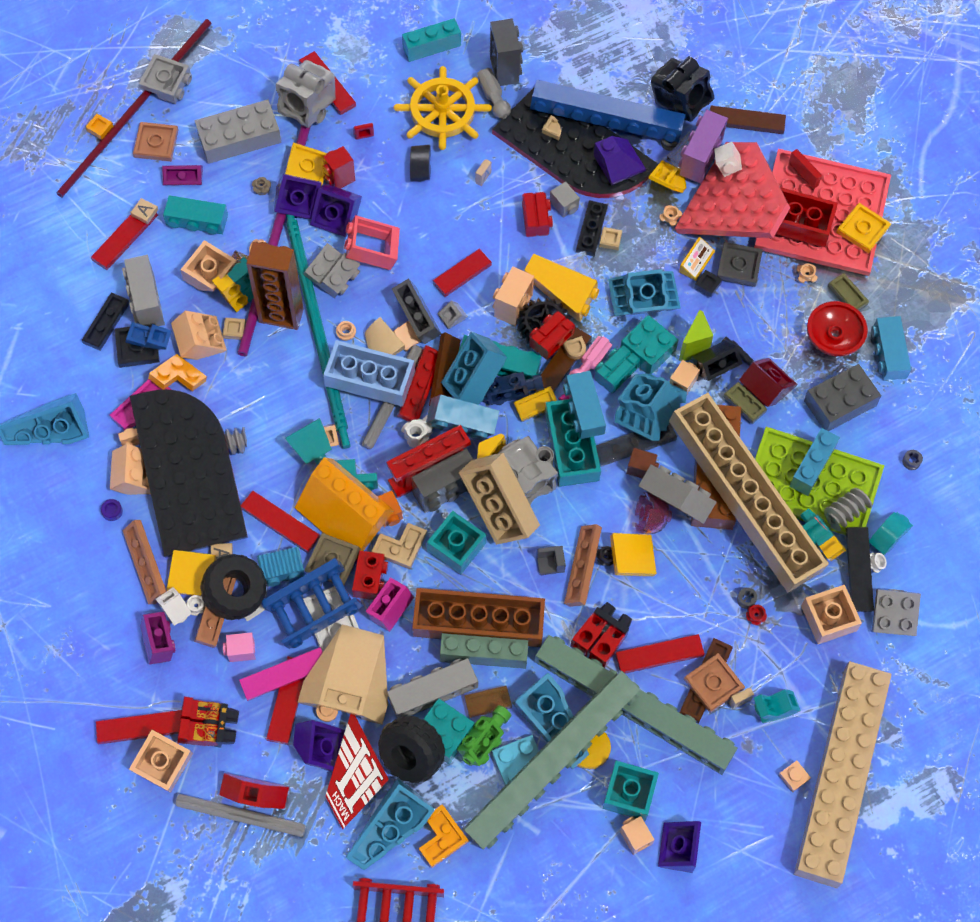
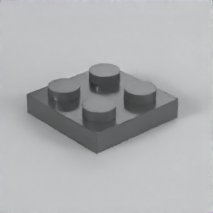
M724 242L717 277L724 281L755 287L763 249Z

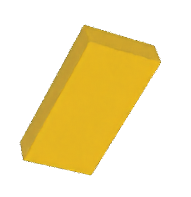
M551 386L544 390L515 401L514 405L523 422L544 413L546 402L557 401Z

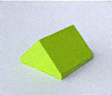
M701 310L697 313L682 343L679 361L691 360L693 356L711 347L713 333L704 312Z

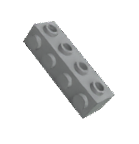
M457 659L450 666L435 668L430 672L431 674L424 677L419 675L412 678L407 684L402 685L400 683L392 686L390 691H387L396 718L411 716L431 708L438 698L445 702L478 688V679L469 659Z

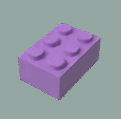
M707 109L703 116H699L696 123V131L692 130L688 139L690 141L688 146L684 145L680 156L682 158L679 162L681 176L701 184L715 157L714 149L720 147L723 141L727 117Z

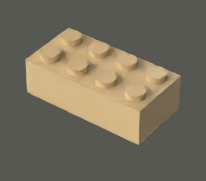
M503 452L471 460L459 472L496 545L529 538L540 526Z

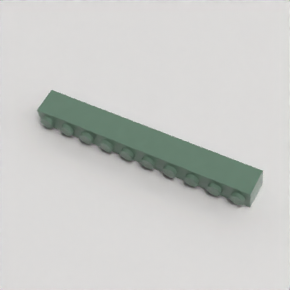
M548 635L535 655V663L591 697L617 673L614 670L610 669L609 671L602 667L598 660L593 658L590 660L585 657L584 653L578 648H570L565 645V641L557 636L552 637ZM640 690L637 693L639 697L630 706L626 704L621 709L623 711L622 715L721 775H723L738 749L730 739L725 737L722 739L710 727H702L696 723L697 721L693 717L682 715L677 712L676 707L669 703H662L651 692L645 693Z
M618 671L482 808L463 830L481 849L484 850L485 847L490 849L498 841L496 836L501 831L507 832L514 824L512 820L517 815L521 817L530 808L528 804L533 799L538 800L545 793L543 788L549 782L554 784L561 776L559 772L564 767L568 769L577 760L575 756L580 751L584 753L592 745L590 741L596 735L600 737L607 730L606 724L611 719L613 721L617 720L623 713L621 709L626 704L630 706L639 697L637 693L640 689L623 671Z

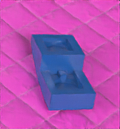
M132 322L126 343L146 348L166 349L172 330L153 324L152 327Z

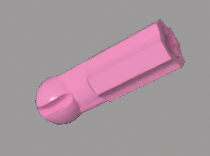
M598 336L581 358L583 363L581 367L573 369L569 375L589 371L590 369L595 370L612 348L609 340L604 336Z

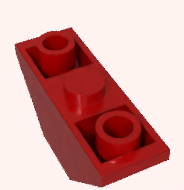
M224 773L219 795L237 803L250 806L285 809L290 786Z

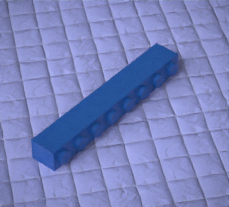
M536 80L530 105L532 110L651 138L665 139L668 142L676 141L678 143L685 119V114L542 80Z

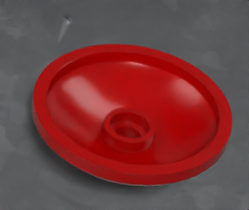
M831 301L819 305L812 311L807 322V334L812 344L821 352L831 356H847L855 353L864 344L868 333L867 323L862 313L852 305L839 301Z

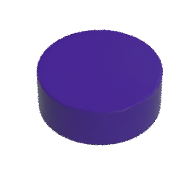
M109 499L101 505V513L106 520L115 521L121 517L123 508L119 501Z

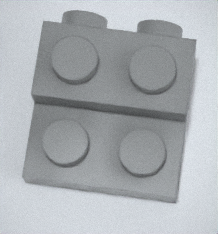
M154 54L139 82V87L157 94L159 99L176 104L177 100H182L184 96L185 85L191 83L192 74L189 65Z
M327 243L303 275L335 298L339 293L341 295L344 294L349 287L346 283L349 279L354 280L360 273L358 267L361 264L346 258V253L341 254Z

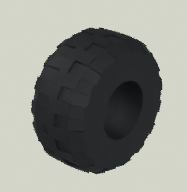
M229 554L218 558L206 569L200 585L201 597L206 607L216 616L226 620H239L251 615L261 605L266 595L267 582L264 572L254 560L244 555ZM231 577L240 581L244 589L243 596L235 597L228 594L224 589V578Z
M401 716L395 719L384 729L378 741L379 755L384 762V766L388 768L391 774L400 778V780L409 781L410 783L427 781L439 770L445 759V747L441 735L426 720L415 716Z

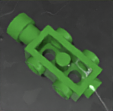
M498 705L492 712L493 716L491 718L481 716L457 748L458 752L462 755V760L467 765L480 766L485 764L489 760L488 754L490 751L501 744V737L504 732L500 727L506 724L512 716L503 706Z

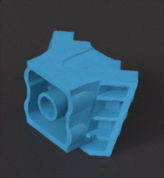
M662 269L627 273L624 276L608 279L615 316L681 309L673 271H663Z
M649 373L635 374L618 398L620 406L616 410L614 422L652 441H659L661 431H667V426L673 412L680 408V403H686L687 391L670 384L663 377H656Z

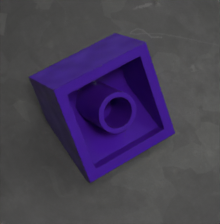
M328 184L318 188L310 225L347 237L346 226L358 214L362 196Z

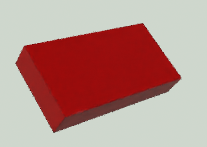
M798 149L791 152L789 164L813 189L818 187L822 174Z

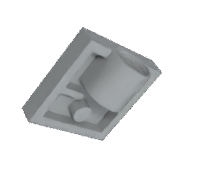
M876 589L872 631L917 636L921 594L897 589Z

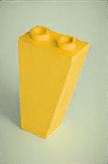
M536 254L532 255L524 269L525 272L534 275V285L551 300L555 299L557 305L562 303L563 309H567L568 314L581 322L583 316L586 317L588 315L590 303L592 300H596L599 294L597 280Z

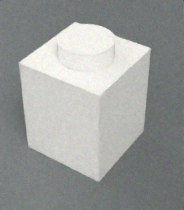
M732 141L714 149L716 165L724 177L742 170L740 154Z
M174 587L156 598L163 612H165V615L174 626L184 622L192 614Z

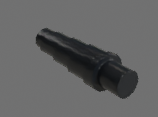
M726 336L721 341L727 340L736 345L741 360L749 366L754 362L734 340L732 341Z

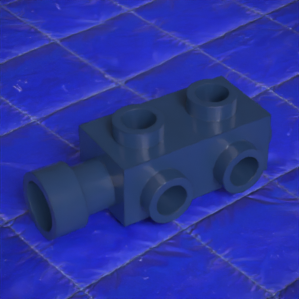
M524 372L512 373L499 378L495 377L493 384L484 396V402L489 401V405H502L506 401L514 399L518 401L529 396L528 391L536 390L537 392L544 390L541 374L533 375V378L525 379Z

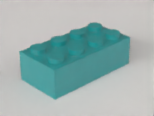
M569 399L546 402L545 417L551 449L554 453L555 470L558 472L557 480L559 487L600 481L601 475L595 438L593 436L580 439L579 432H575L573 426L575 417L574 414L569 412Z

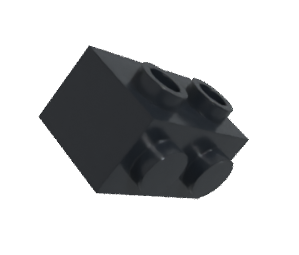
M727 340L692 357L694 365L700 369L699 376L707 381L743 364L738 347Z

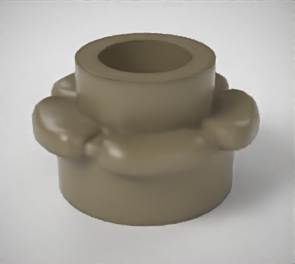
M259 177L252 182L253 191L258 195H266L270 190L271 182L266 180L265 177Z

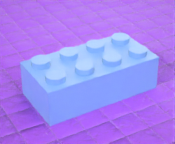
M336 340L323 375L326 387L404 406L415 373V363L411 359Z

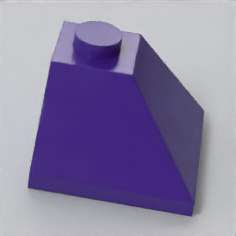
M611 136L595 143L594 157L611 185L646 171L628 139Z
M315 720L295 724L293 746L305 764L333 772L345 730Z

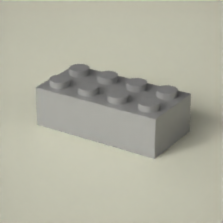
M269 100L194 120L208 164L281 143L280 130Z

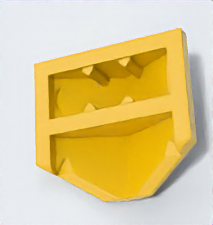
M663 160L648 178L680 193H683L686 189L685 177L680 175L681 169Z
M498 434L480 442L477 459L497 454L507 445L505 436Z

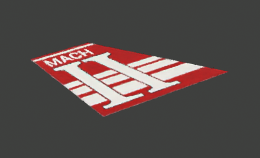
M350 714L326 793V798L342 829L348 825L389 780L356 716Z

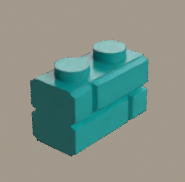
M624 345L618 350L614 348L608 356L609 359L605 363L603 361L600 362L595 368V380L611 394L640 366V358L631 353Z

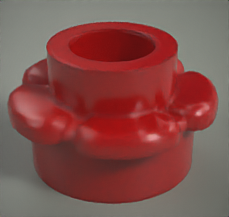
M752 605L748 608V612H746V618L753 625H760L761 622H765L767 619L766 610L761 605Z

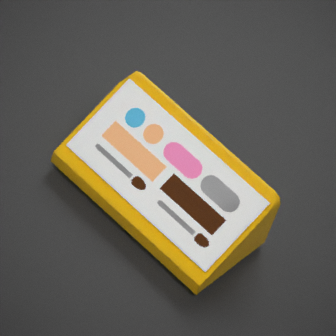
M698 237L681 263L679 272L697 281L715 253V250L704 239Z

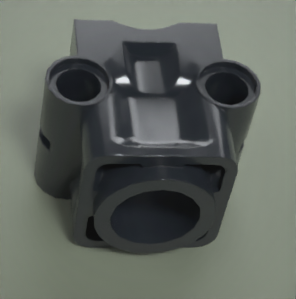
M690 56L686 57L683 61L671 58L651 78L655 103L670 111L685 114V120L692 122L697 117L699 111L715 99L714 92L710 86V71L700 67L698 62Z

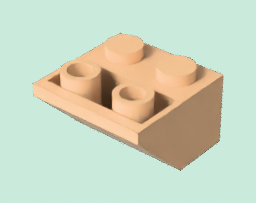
M185 310L171 323L182 358L198 360L223 353L227 350L217 316Z
M125 444L112 451L110 490L126 495L151 494L141 448Z

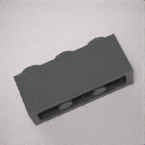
M409 278L392 288L417 337L424 344L442 334L417 287Z

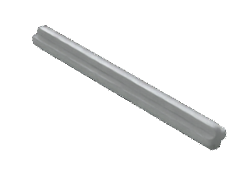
M417 345L413 346L407 359L414 360L416 366L423 349ZM383 402L362 442L363 447L367 449L374 447L395 404Z
M179 794L176 799L177 807L303 837L305 834L306 826L302 823Z

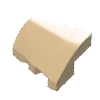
M381 317L374 321L365 332L366 343L369 349L396 355L405 349V345Z

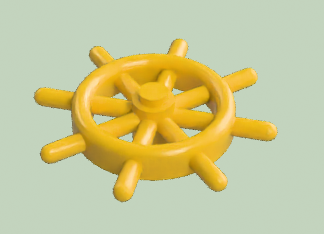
M441 66L439 68V78L430 79L422 84L413 77L407 79L408 84L415 89L410 104H395L393 107L395 111H411V117L415 126L407 132V138L411 139L422 131L427 135L439 138L440 150L446 149L447 137L458 135L463 131L473 139L478 138V132L470 126L475 112H489L492 110L490 104H475L470 89L478 83V78L473 77L464 85L460 81L447 78V69L445 66ZM436 91L437 96L435 97L431 92ZM449 91L455 92L450 97L448 96ZM425 97L432 104L419 103ZM461 97L466 102V104H454ZM419 111L432 112L423 118ZM454 112H465V114L460 118ZM439 118V125L432 124L431 122ZM446 118L451 119L454 123L446 125Z

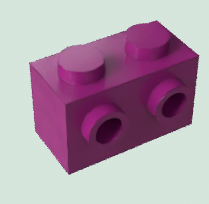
M165 612L144 614L140 628L149 665L171 661L172 655L175 653L174 640H171V627L169 621L166 620Z

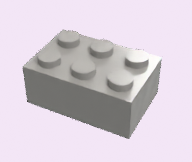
M148 254L125 259V268H122L126 280V290L130 298L129 304L135 323L141 325L153 323L156 326L165 325Z
M650 465L639 487L704 524L716 504V501L709 498L711 493L702 488L698 491V485L689 480H686L684 483L685 478L675 472L670 475L671 471L662 465L659 468Z

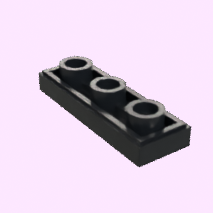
M589 200L576 253L595 257L608 204Z

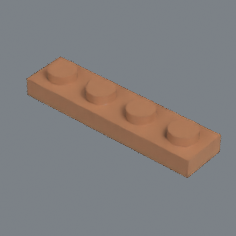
M134 520L122 531L148 604H156V598L164 594L166 589L141 520Z
M597 524L581 526L564 602L569 607L586 604L602 527Z
M229 577L223 580L224 589L230 595H232L236 578ZM206 604L194 642L215 648L224 618L216 616L206 607Z

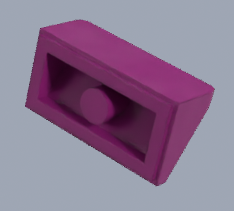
M202 165L162 166L163 185H202Z

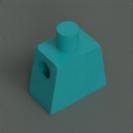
M320 418L285 438L306 464L314 460L318 466L321 460L326 457L325 453L332 450Z

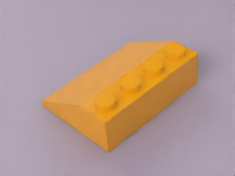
M326 457L321 460L312 472L294 507L324 534L359 546L360 551L365 550L394 512L391 507L338 462Z

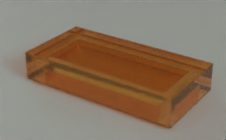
M507 685L464 696L469 718L492 713L498 705L506 709L512 708Z

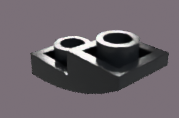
M430 145L411 146V181L430 180Z

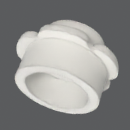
M870 553L871 570L879 573L880 570L886 567V558L882 553Z
M199 595L191 596L186 602L192 612L191 615L197 616L199 613L202 614L205 607L202 597Z

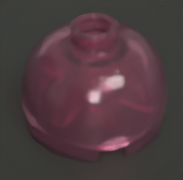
M643 492L645 496L640 495L636 505L635 516L639 515V524L635 523V528L637 532L642 534H655L662 531L667 522L671 521L672 511L669 510L667 502L650 492Z

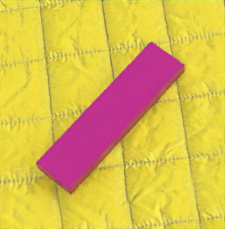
M321 647L240 679L239 682L246 700H252L306 678L323 653Z

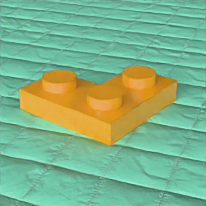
M176 354L151 371L148 379L163 390L178 380L188 389L194 391L206 382L207 376Z
M443 804L435 809L427 821V824L436 836L421 846L419 851L430 867L433 868L469 842Z

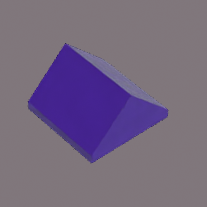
M283 174L276 186L274 212L311 219L321 182Z
M700 821L664 822L658 867L693 873L697 862L701 830Z

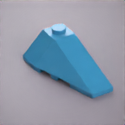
M74 393L1 423L0 437L4 445H29L30 443H43V445L50 443L72 444L89 438L85 410L77 393Z
M549 673L545 674L512 702L516 709L547 743L573 717L563 690ZM588 750L584 753L580 751L575 756L577 760L570 766L571 769H574L589 755Z
M397 778L351 847L346 858L361 869H367L396 845L404 842L411 834L419 831L433 814L435 808L415 790Z

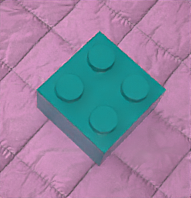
M647 315L621 340V346L624 345L631 353L640 358L639 368L642 371L652 374L676 351L679 339L651 316Z
M452 511L427 541V551L461 575L486 544V533Z
M438 698L424 717V720L431 726H434L438 734L441 735L445 747L444 762L450 765L458 754L457 748L474 727L475 722Z
M616 760L602 809L629 817L634 816L638 818L641 816L646 821L659 773Z

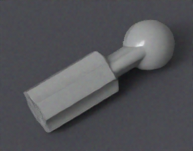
M492 69L480 70L477 73V78L487 100L492 101L494 104L493 114L501 119L505 116L508 117L511 113V106L502 99V89Z

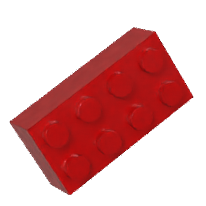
M780 187L790 209L776 234L825 247L838 202Z

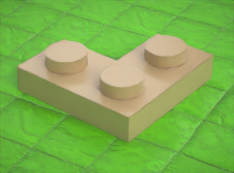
M407 523L400 541L380 533L372 552L385 554V560L411 570L427 535V530Z

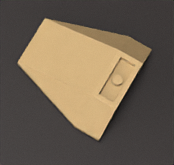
M342 624L303 681L298 703L315 708L322 706L360 716L361 720L383 725L388 706L384 635Z

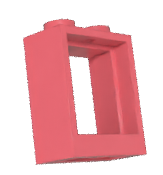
M355 215L352 222H348L346 226V233L348 234L344 244L346 258L391 270L398 258L400 228ZM361 233L385 240L384 253L356 246V234Z

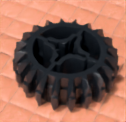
M546 297L541 302L538 298L537 303L531 300L529 306L524 305L523 311L519 312L517 319V330L521 332V339H525L526 344H529V335L536 327L539 329L543 325V320L549 314L553 315L556 311L563 314L566 319L571 320L567 309H563L562 303L556 305L555 299L552 302H548Z

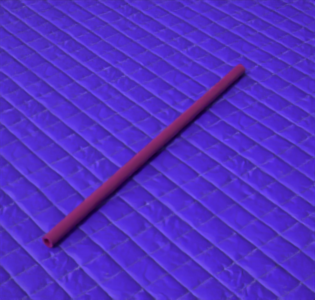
M301 124L297 144L306 145L310 127L308 128ZM276 213L268 244L278 246L286 214ZM254 298L252 299L238 349V354L244 357L248 355L258 319Z

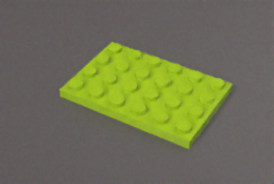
M765 427L755 460L798 520L804 521L800 515L807 509H810L823 519L831 531L845 536L846 528L866 527L872 508L866 507L865 513L859 511L860 516L858 518L853 516V522L847 521L846 527L840 525V531L834 530L829 525L824 510L826 507L831 506L833 502H837L845 493L850 492L852 488L862 490L870 498L873 505L885 465L834 449L810 494L806 496L789 486L813 442Z

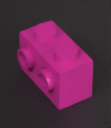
M390 577L368 607L366 613L375 624L390 632L414 599V596L407 586Z

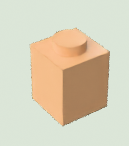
M682 360L669 382L687 391L688 394L698 379L700 369L693 363Z
M634 816L630 817L622 823L623 826L620 829V833L633 855L653 845L654 838L641 816L636 819Z

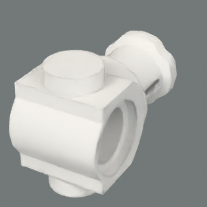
M427 415L422 420L417 419L405 423L401 429L408 445L412 448L431 440L428 437L432 434L433 428L430 423L426 422ZM419 434L420 436L414 437L412 435Z

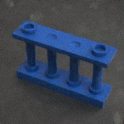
M336 558L263 599L262 604L264 608L271 613H277L288 637L281 640L282 644L287 648L299 647L307 638L345 616L356 614L359 608L363 607L362 602L356 597L351 600L339 577L340 573L345 571V569ZM327 580H332L343 602V605L332 610L321 588L322 583ZM310 590L314 592L325 614L315 621L302 598L303 594ZM291 601H295L306 623L305 627L296 632L284 610L285 605Z

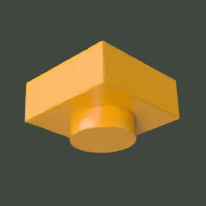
M96 114L85 128L87 132L102 140L113 127V123Z

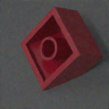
M770 358L753 362L739 379L743 387L750 393H753L757 400L767 407L776 405L798 385Z

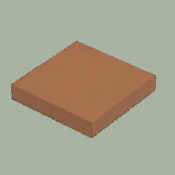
M140 122L133 151L134 158L172 162L179 131L178 126Z
M719 653L684 677V681L709 713H712L730 700L733 695L745 689L743 683Z

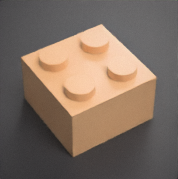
M512 266L510 272H506L503 276L501 288H497L494 292L493 299L495 301L493 309L494 317L516 326L519 312L523 311L524 305H528L533 296L534 275Z
M845 585L806 597L801 605L817 644L857 632L862 624Z
M151 730L129 770L171 793L193 753L187 748Z

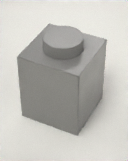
M567 182L550 191V203L562 217L574 214L578 210L580 197Z

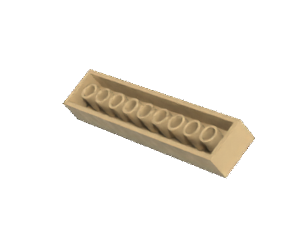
M706 393L675 410L669 420L670 424L787 593L822 573L829 565L710 394Z
M851 661L848 662L844 669L794 871L795 876L834 888H838L843 883L891 680V673Z

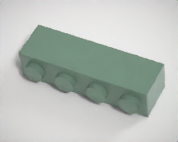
M442 633L440 662L452 663L457 659L465 660L468 658L470 664L526 669L528 640Z

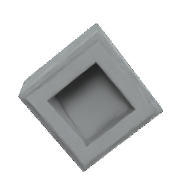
M452 300L437 313L449 329L468 317L460 305Z

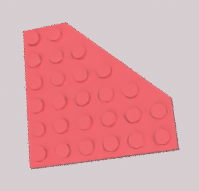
M733 142L740 154L742 170L724 177L716 165V160L714 161L675 227L678 234L773 238L790 206L757 142Z

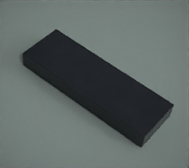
M111 292L84 335L82 343L101 351L127 309L129 300Z

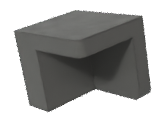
M563 545L537 549L540 575L565 572L566 563Z

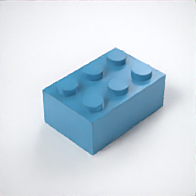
M471 331L441 383L455 399L479 405L483 401L489 387L493 384L499 370L503 367L507 357L490 338Z
M438 395L431 399L426 422L430 423L432 428L443 430V428L453 429L461 425L465 433L471 434V438L482 440V438L494 435L500 410Z

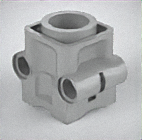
M305 60L299 66L290 63L284 71V76L276 83V91L279 96L277 104L278 113L294 118L308 128L314 122L320 124L326 116V108L336 98L334 74L308 60Z
M527 436L510 442L498 452L504 453L530 505L537 497L547 495L556 490L555 479L558 477V472L553 467L554 453L551 448L547 446L537 448L531 438Z

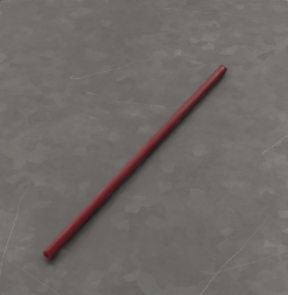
M205 19L171 60L179 62L212 24L211 21ZM147 90L142 92L56 192L59 197L63 198L153 92Z

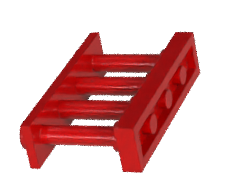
M461 425L386 462L393 476L388 479V482L397 498L412 491L411 477L471 445V441Z
M359 878V881H353L354 890H360L356 922H366L369 891L382 892L379 922H389L392 893L405 894L402 922H412L414 895L428 896L425 922H435L437 897L444 898V889H440V885L436 884L417 887L372 883V879Z

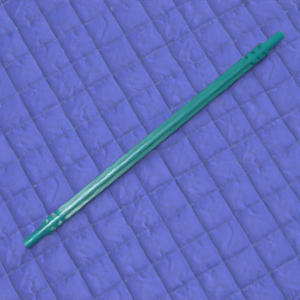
M286 214V226L292 249H294L297 271L322 374L324 375L330 358L329 347L313 282L303 275L309 266L298 221L294 216ZM326 387L336 431L339 432L343 449L350 448L351 445L347 433L348 425L340 392L338 389Z

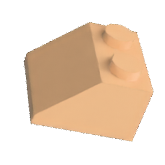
M204 240L181 268L183 281L198 290L214 292L217 287L212 280L217 276L221 279L227 275L237 263V260Z

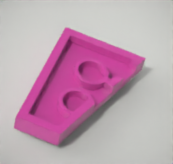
M148 379L132 395L163 389ZM130 397L110 414V418L123 430L136 426Z

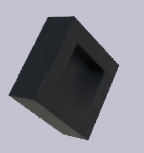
M705 270L695 283L694 288L712 297L721 285L722 279Z

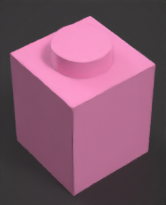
M252 632L226 635V642L223 643L224 656H228L229 662L256 660L255 642Z

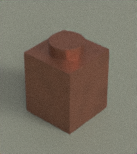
M634 448L626 474L643 479L650 465L659 467L660 463L656 462L658 455Z

